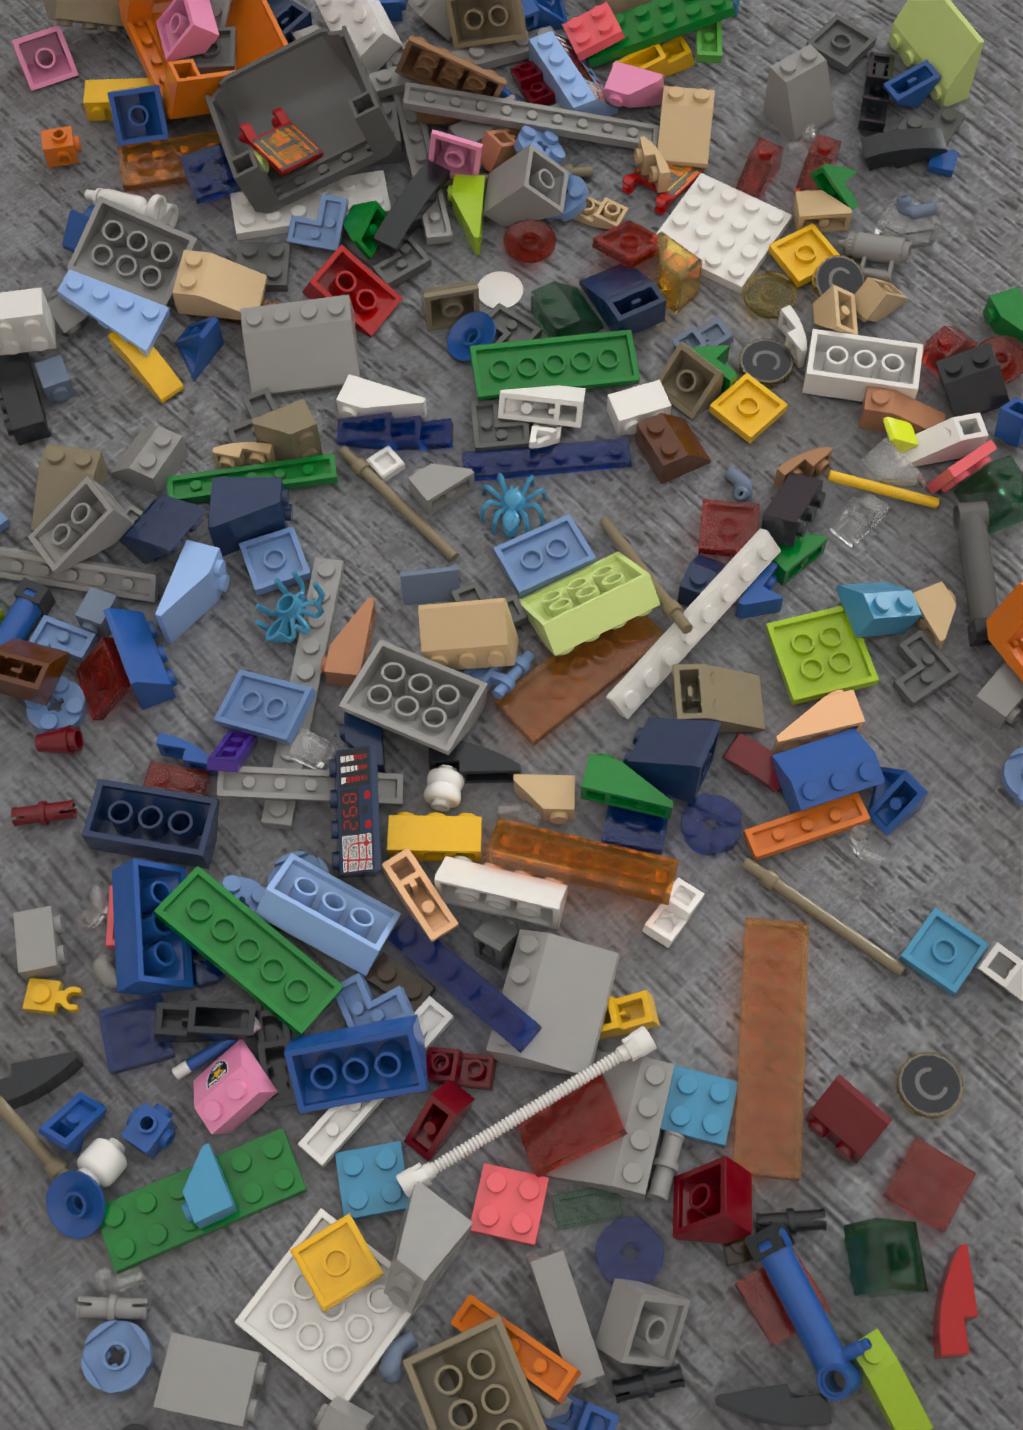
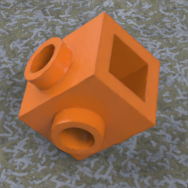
M71 126L40 131L42 148L49 168L79 163L78 152H82L80 137L74 136Z

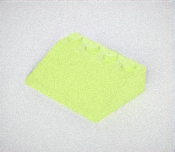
M907 0L893 22L889 37L891 48L896 50L907 67L912 68L927 59L941 75V80L930 92L931 98L940 107L942 105L948 107L967 99L984 40L951 0Z
M619 551L519 599L528 617V621L546 648L555 656L567 654L575 646L583 642L594 641L600 637L601 633L610 629L621 628L628 620L636 616H645L652 612L653 608L661 605L650 574Z

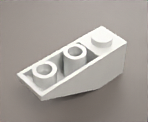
M979 412L952 417L915 434L918 445L901 454L896 451L894 446L892 447L900 469L964 458L985 444L989 435Z

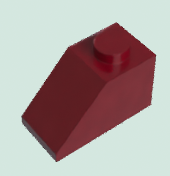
M449 1079L430 1094L404 1142L430 1162L462 1123L475 1098Z

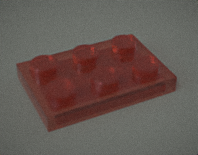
M602 1073L598 1077H594L593 1080L590 1079V1082L583 1084V1086H579L575 1091L572 1090V1093L568 1092V1095H565L563 1098L561 1097L560 1100L557 1099V1102L550 1103L549 1107L542 1108L543 1110H539V1113L535 1112V1115H532L531 1118L528 1117L527 1120L524 1119V1122L517 1124L532 1171L537 1177L628 1134L607 1080Z

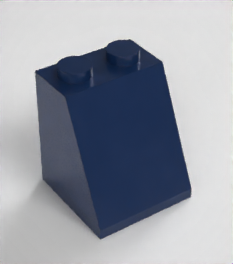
M212 477L208 529L213 545L220 548L222 557L239 551V543L287 528L288 521L293 520V506L289 504V489H284L282 477Z
M649 717L644 728L639 727L633 740L635 747L633 750H627L623 763L661 793L693 805L713 762L722 723L706 720Z

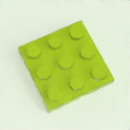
M843 605L766 623L765 631L792 706L821 699L836 690H843L845 692L878 684L879 678L863 637L856 638Z

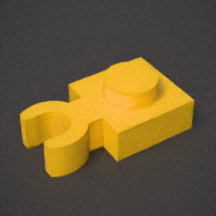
M29 978L22 1009L30 1013L57 1015L58 1007H64L69 1013H79L80 1007L76 1004H69V1001L73 996H83L84 992L75 986L68 987L63 991V983L61 981Z

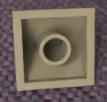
M680 342L657 380L661 381L670 403L689 418L695 420L721 395L724 373L684 342Z

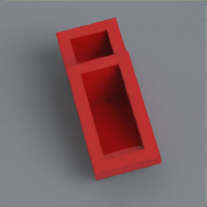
M967 1244L960 1245L953 1250L938 1288L933 1320L935 1359L963 1358L970 1354L965 1321H971L978 1317Z

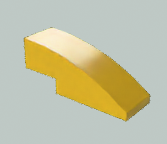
M683 35L661 46L658 43L631 53L617 61L662 74L663 78L695 65L692 52Z
M115 332L107 335L112 349L129 365L130 371L162 403L184 389L182 382L154 347H152L147 357L131 343L127 344L120 339L119 335Z
M644 990L616 999L610 996L599 1040L630 1034L641 1026H644L646 1030L660 1026L653 995Z

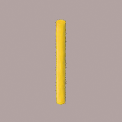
M829 470L827 481L914 504L937 509L939 505V498L841 472Z

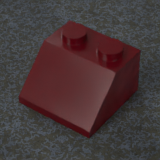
M840 1074L811 1108L805 1118L809 1122L808 1127L815 1135L820 1138L826 1137L835 1145L834 1150L846 1161L852 1160L856 1164L893 1120Z
M723 1156L674 1177L673 1238L684 1241L727 1244L752 1234V1173L728 1156Z

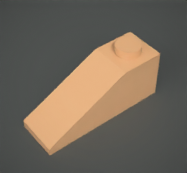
M836 690L823 697L776 736L773 752L778 754L853 728L861 734L865 719L854 690L845 692L843 690Z
M409 848L382 863L386 879L431 942L459 926Z

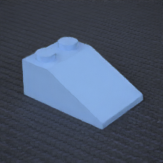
M186 540L155 613L167 643L172 644L219 601L223 591H227L230 576L227 574L226 563L222 558L220 548Z

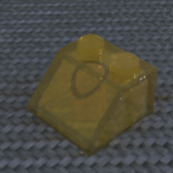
M661 231L657 237L655 259L656 286L667 300L666 308L679 313L698 295L702 260Z

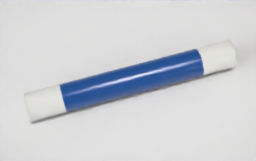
M256 1017L254 1033L262 1028ZM238 1040L216 1041L172 1068L174 1076L178 1080L228 1050Z

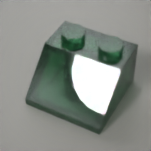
M553 281L531 291V313L548 338L591 334L604 329V325L577 287Z
M1011 455L986 464L954 491L959 502H987L989 509L988 534L1023 521V472Z
M873 1218L843 1225L845 1234L844 1245L848 1253L851 1272L850 1282L853 1286L854 1296L882 1297L928 1292L916 1222Z

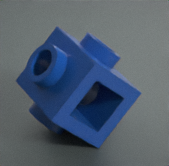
M144 1102L140 1108L137 1107L131 1112L126 1121L127 1127L120 1136L128 1144L154 1160L162 1148L166 1149L172 1143L176 1135L175 1129L177 1126L170 1119L173 1113L158 1103L153 1108Z

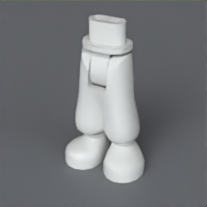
M97 188L95 191L90 189L85 191V199L94 203V205H96L99 196L173 228L178 220L179 210L177 205L167 203L163 195L155 194L147 202L142 196L112 189Z

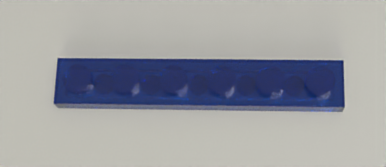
M627 437L553 444L534 449L519 447L462 453L463 468H470L474 472V481L496 480L498 473H501L504 479L528 477L530 475L539 476L631 467V455Z
M409 915L388 938L395 947L519 1053H522L542 1029L535 1020L438 939L431 942L418 923Z

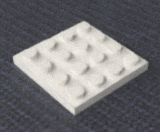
M701 173L650 241L649 250L662 257L668 252H672L680 262H687L688 259L696 257L701 262L698 274L741 294L768 256L769 245L778 241L791 223L792 215Z
M321 1208L290 1249L337 1220ZM370 1245L368 1247L383 1271L384 1276L325 1313L321 1309L289 1249L234 1321L331 1401L337 1396L348 1402L352 1400L379 1363L390 1344L397 1338L421 1305L420 1303L410 1314L404 1308H399L390 1301L389 1297L384 1293L391 1262Z

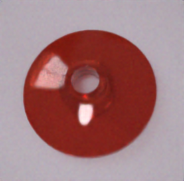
M526 219L512 224L506 230L503 244L505 251L513 259L523 263H536L545 260L553 253L556 247V236L552 228L546 223L539 220Z
M1007 335L990 337L978 345L991 343L998 363H1004L1003 366H1000V370L1005 384L1014 381L1023 373V343L1018 339Z

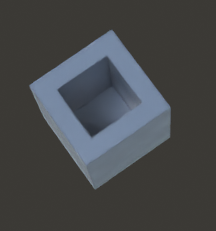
M61 355L34 363L50 404L62 402L76 396Z
M90 587L75 614L81 629L108 638L111 630L103 610L107 608L122 609L117 595Z

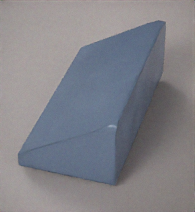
M458 566L400 573L404 605L452 600L451 591L460 588Z

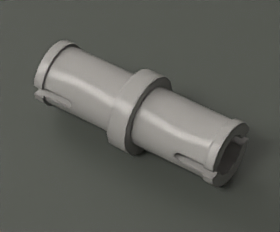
M668 1130L664 1131L658 1158L653 1160L652 1167L654 1168L650 1189L647 1193L648 1198L663 1203L668 1201L673 1177L678 1174L679 1165L677 1162L682 1142L685 1138L680 1133Z
M110 1294L109 1297H85L79 1295L77 1300L80 1303L76 1307L77 1319L98 1318L107 1319L108 1321L137 1319L147 1321L149 1315L147 1313L149 1311V1297L124 1298L119 1297L118 1294Z

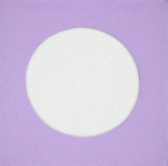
M492 272L484 276L478 283L479 299L491 308H494L498 303L509 308L515 305L523 295L521 281L515 275L508 272Z

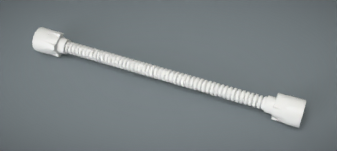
M641 1026L621 1040L622 1045L616 1048L615 1053L612 1052L611 1055L609 1054L607 1057L600 1059V1062L597 1061L593 1066L590 1065L589 1068L582 1070V1073L579 1072L578 1075L572 1076L571 1080L567 1079V1082L564 1081V1084L557 1085L556 1088L549 1090V1093L546 1092L545 1095H541L542 1097L539 1096L538 1100L534 1099V1102H530L531 1104L524 1105L523 1108L516 1110V1113L513 1112L512 1115L510 1114L508 1117H505V1120L501 1119V1122L498 1121L494 1126H490V1129L487 1128L486 1131H482L483 1133L480 1132L479 1136L475 1135V1138H471L472 1140L468 1139V1142L465 1141L464 1145L460 1144V1147H456L457 1149L450 1150L449 1154L445 1153V1156L442 1155V1158L435 1159L434 1163L427 1162L421 1165L419 1162L413 1167L397 1174L396 1178L408 1199H410L414 1185L418 1181L426 1187L432 1185L430 1180L437 1177L436 1174L439 1171L442 1172V1169L445 1170L446 1167H450V1164L457 1163V1160L460 1161L461 1157L465 1158V1155H469L468 1153L475 1152L476 1148L480 1149V1146L483 1147V1144L486 1145L487 1142H491V1139H495L494 1137L498 1138V1135L501 1136L502 1133H506V1131H509V1128L513 1129V1126L516 1127L517 1124L524 1122V1119L527 1120L528 1117L534 1116L535 1112L539 1113V1110L542 1111V1108L549 1107L550 1103L557 1102V1099L560 1100L561 1097H565V1095H568V1092L572 1093V1090L575 1091L579 1086L590 1082V1079L593 1080L594 1077H598V1075H601V1072L605 1073V1070L608 1071L612 1066H616V1064H619V1061L626 1062L631 1059L634 1062L640 1057L656 1050L657 1047L649 1032L644 1026Z

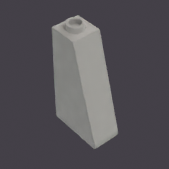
M555 1242L525 1253L524 1255L558 1354L581 1372L574 1386L578 1385V1388L582 1389L598 1382L597 1377L605 1374L563 1249Z

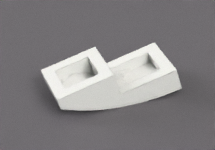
M788 305L780 310L778 327L786 336L784 347L789 350L792 360L798 368L804 366L807 352L806 335L796 312Z
M678 877L664 895L659 907L645 923L642 932L669 948L705 894Z

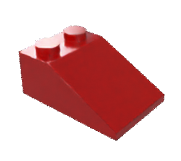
M342 244L302 291L310 300L349 294L354 309L355 328L370 338L403 299Z

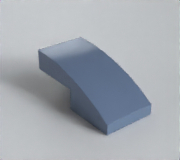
M718 316L698 330L695 326H692L671 341L676 348L680 342H684L691 348L728 345L734 341V338Z

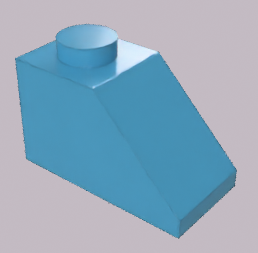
M207 1143L201 1147L182 1191L186 1202L181 1204L188 1223L194 1221L200 1229L238 1212L215 1151Z

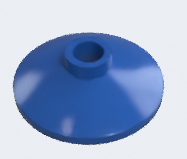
M480 311L471 312L461 317L453 325L448 335L447 347L450 354L459 361H471L469 354L470 346L493 343L496 335L494 320L487 313Z
M76 1170L64 1172L52 1181L47 1191L46 1206L48 1215L53 1225L62 1234L70 1238L81 1239L92 1235L100 1228L105 1217V1198L100 1186L91 1176Z

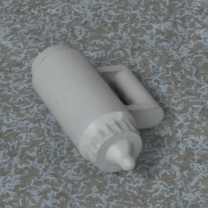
M865 232L849 233L846 239L838 240L837 242L839 246L845 249V255L862 260L860 269L864 278L871 277L891 282L895 265L908 264L912 250V242H907L906 238ZM867 261L889 264L888 270L868 268L866 264Z

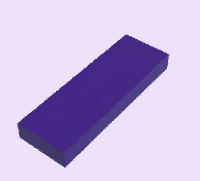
M228 730L208 757L207 770L238 773L257 745L258 736L237 730Z

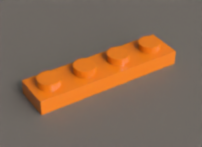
M855 792L745 829L743 836L754 861H758L869 823L871 818L859 793Z
M469 1294L450 1324L462 1333L500 1314ZM501 1316L526 1379L562 1404L581 1375V1372Z

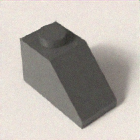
M492 915L473 934L474 955L502 971L514 952L520 930L518 929V924L508 917L501 919L496 915Z

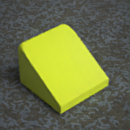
M891 417L883 418L889 440L897 452L901 454L918 445L915 432L909 422Z

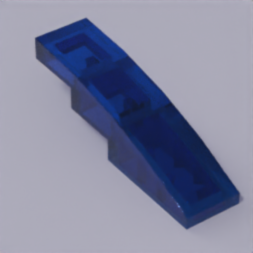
M391 412L338 419L336 442L340 446L380 450L388 445L392 450L453 448L454 424L451 418L424 421L421 415L394 418Z

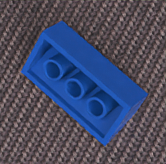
M132 858L112 870L117 993L146 996L194 988L191 946L154 916V910L187 877L186 867Z
M418 1014L305 1035L301 1038L294 1037L284 1050L299 1114L428 1090L425 1043Z

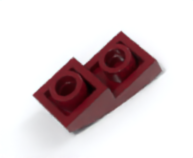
M533 61L522 62L518 66L510 68V74L527 103L546 106L556 102L555 93L544 82L543 72Z
M738 733L722 758L745 776L751 775L773 793L778 792L781 788L770 757L775 755V753L751 738Z
M429 1047L426 1060L428 1081L444 1084L451 1079L460 1087L492 1091L497 1061L491 1055L463 1053L460 1049Z

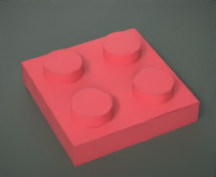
M607 2L595 6L586 13L562 24L579 61L625 39L623 31Z
M989 440L926 485L927 489L932 495L940 489L944 493L960 481L966 479L990 462L991 458L989 455L998 448L992 440Z
M484 1163L471 1217L473 1225L469 1232L535 1247L549 1177Z

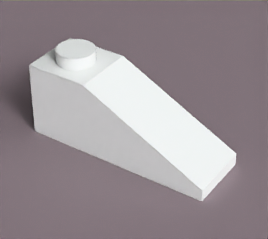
M350 374L336 399L338 415L351 422L356 421L368 424L425 419L427 415L426 398Z
M556 385L500 390L498 418L581 428L586 388Z

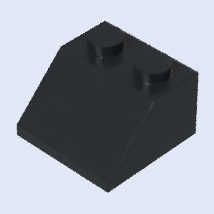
M990 342L936 362L939 380L953 417L979 412L984 414L1001 408L1010 402L1000 366Z

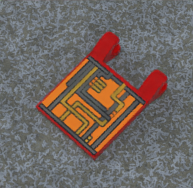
M282 108L272 110L275 118L271 120V124L275 128L259 136L256 135L249 123L239 126V129L242 131L238 135L239 140L244 144H249L281 175L323 156V151L289 120Z
M668 165L671 172L668 192L658 193L659 196L655 201L658 205L654 208V211L660 215L665 214L671 204L695 182L704 170L699 167ZM640 167L632 174H627L623 177L622 182L625 185L621 188V191L628 195L635 190L639 182L657 193L655 183L650 181L649 174L642 175Z

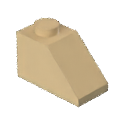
M823 190L795 192L792 210L796 231L812 223L820 232L849 230L852 217L851 208Z
M868 277L855 293L856 316L863 322L867 320L878 322L903 305L908 298L892 283Z
M833 284L813 303L814 324L828 331L858 335L855 294Z
M943 581L913 593L922 613V616L915 624L919 630H923L939 650H941L957 605L953 592L947 590Z
M514 774V792L541 819L554 824H565L568 821H574L575 775Z

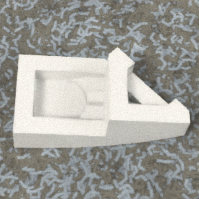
M534 422L529 448H541L559 443L563 426Z

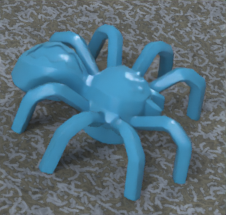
M498 473L497 483L501 486L503 496L490 485H483L482 495H486L488 490L500 502L491 499L487 500L481 507L479 521H483L485 510L490 504L502 507L494 514L491 529L492 535H496L499 516L503 513L502 529L507 537L510 538L517 534L519 516L521 515L524 522L525 533L529 532L530 525L528 514L524 511L525 508H535L539 514L541 526L545 525L544 514L538 503L526 504V502L539 494H542L543 499L547 500L546 490L540 488L524 497L529 485L535 486L533 475L526 479L520 492L519 486L514 489L510 485V489L507 490L504 476Z
M296 571L292 572V576L299 584L300 591L297 594L289 593L287 588L277 578L274 583L283 594L277 601V611H271L259 603L255 606L256 609L268 616H278L271 626L259 620L255 621L257 626L267 631L265 635L266 640L274 644L294 641L297 635L296 630L307 635L310 632V626L304 620V615L319 618L324 613L321 603L324 600L325 592L318 582L315 581L313 587L319 597L313 601H308L304 595L305 584ZM306 606H316L318 612L309 611L306 609ZM295 621H298L302 626L295 624Z

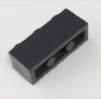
M791 472L763 513L761 529L767 530L776 543L794 547L799 537L803 538L805 536L808 523H813L817 508L821 509L823 507L826 493L822 492L823 480Z

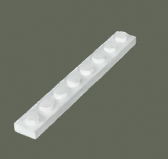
M759 529L684 611L683 614L693 626L692 631L683 634L674 622L606 696L622 717L630 718L670 674L673 665L680 663L781 552L767 530Z

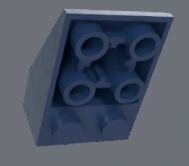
M267 0L288 44L293 42V32L313 25L311 12L293 0Z
M626 261L579 281V285L610 331L631 329L633 335L665 321L667 300L654 281Z
M161 495L151 502L119 541L143 563L150 560L157 561L161 556L165 558L170 552L174 554L184 544L185 541L182 537L188 532L192 533L203 522L200 517L206 509L199 505Z

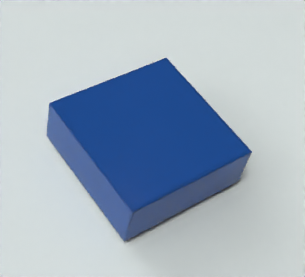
M947 149V153L930 158L927 172L952 177L959 152Z

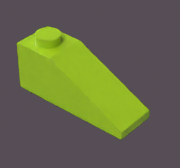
M454 174L453 185H448V201H452L453 213L474 254L480 255L484 219L483 208L486 196L485 175Z
M878 1328L861 1338L860 1340L868 1338L871 1341L872 1347L865 1351L863 1355L851 1361L860 1368L862 1384L892 1430L933 1429L900 1362Z

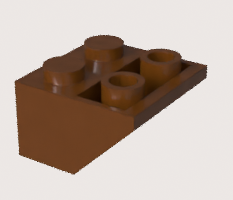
M17 638L6 642L0 646V693L48 706L68 662L70 653Z

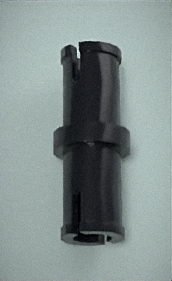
M786 1208V1212L756 1213L757 1223L771 1222L770 1225L785 1222L792 1236H796V1232L827 1230L826 1221H812L814 1218H826L824 1208L800 1211ZM770 1225L757 1226V1231L759 1232Z
M680 1363L650 1372L647 1368L642 1370V1374L612 1380L617 1404L647 1395L648 1399L655 1397V1393L685 1387Z

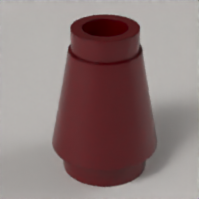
M68 725L37 734L35 746L38 752L74 755L76 751H81L83 748V735L79 727Z

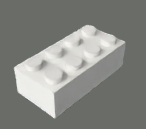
M315 0L330 31L342 30V26H346L368 73L378 71L402 46L379 0Z
M42 288L1 292L0 355H14L56 348L55 321Z
M813 329L808 348L802 393L863 402L866 388L869 386L896 390L915 399L919 388L923 344Z

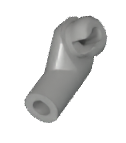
M101 954L93 962V972L105 987L117 988L116 969L113 966V958L108 954Z

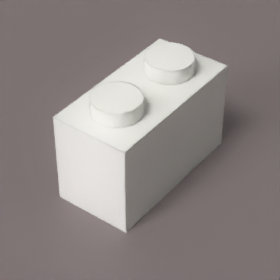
M657 380L608 394L607 413L618 437L626 434L632 435L636 433L637 423L660 413L671 415V403L661 381Z

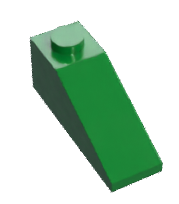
M1019 287L989 295L983 310L986 323L991 325L993 331L998 336L1023 352L1022 291Z
M604 753L597 755L589 754L581 785L580 799L671 819L674 802L611 755Z

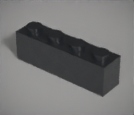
M28 352L0 355V393L2 392L3 395L0 398V407L4 415L8 414L9 419L4 420L8 435H14L18 445L51 437Z

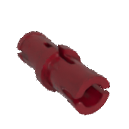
M74 799L54 803L40 801L38 805L12 807L11 817H16V819L12 820V823L16 827L33 823L48 825L51 821L76 819L77 809H73L76 806V802Z

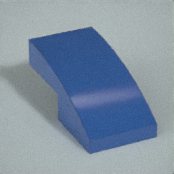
M159 733L156 745L161 756L182 759L187 772L217 776L218 771L207 770L209 755L181 738Z
M568 1394L567 1397L572 1402L566 1414L551 1419L543 1418L545 1425L554 1430H615L620 1416Z

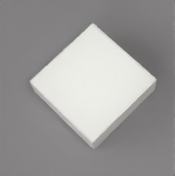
M389 445L366 459L371 465V470L384 482L406 469L405 463Z

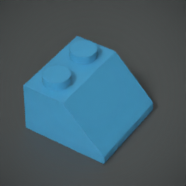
M889 582L845 584L836 587L856 638L904 634L922 616L910 589Z

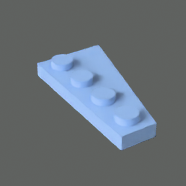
M70 269L57 290L58 296L83 314L90 315L96 319L98 324L105 329H111L119 335L120 339L127 344H133L147 357L170 315V308Z

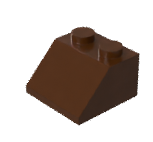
M660 413L637 423L635 443L661 484L711 463V459L684 418Z

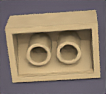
M506 598L419 605L418 615L423 657L454 670L515 666L519 638Z

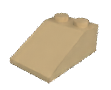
M664 86L657 149L661 152L668 165L708 167L715 90Z
M184 250L172 293L179 314L241 320L240 309L261 306L268 278L265 274L213 253Z

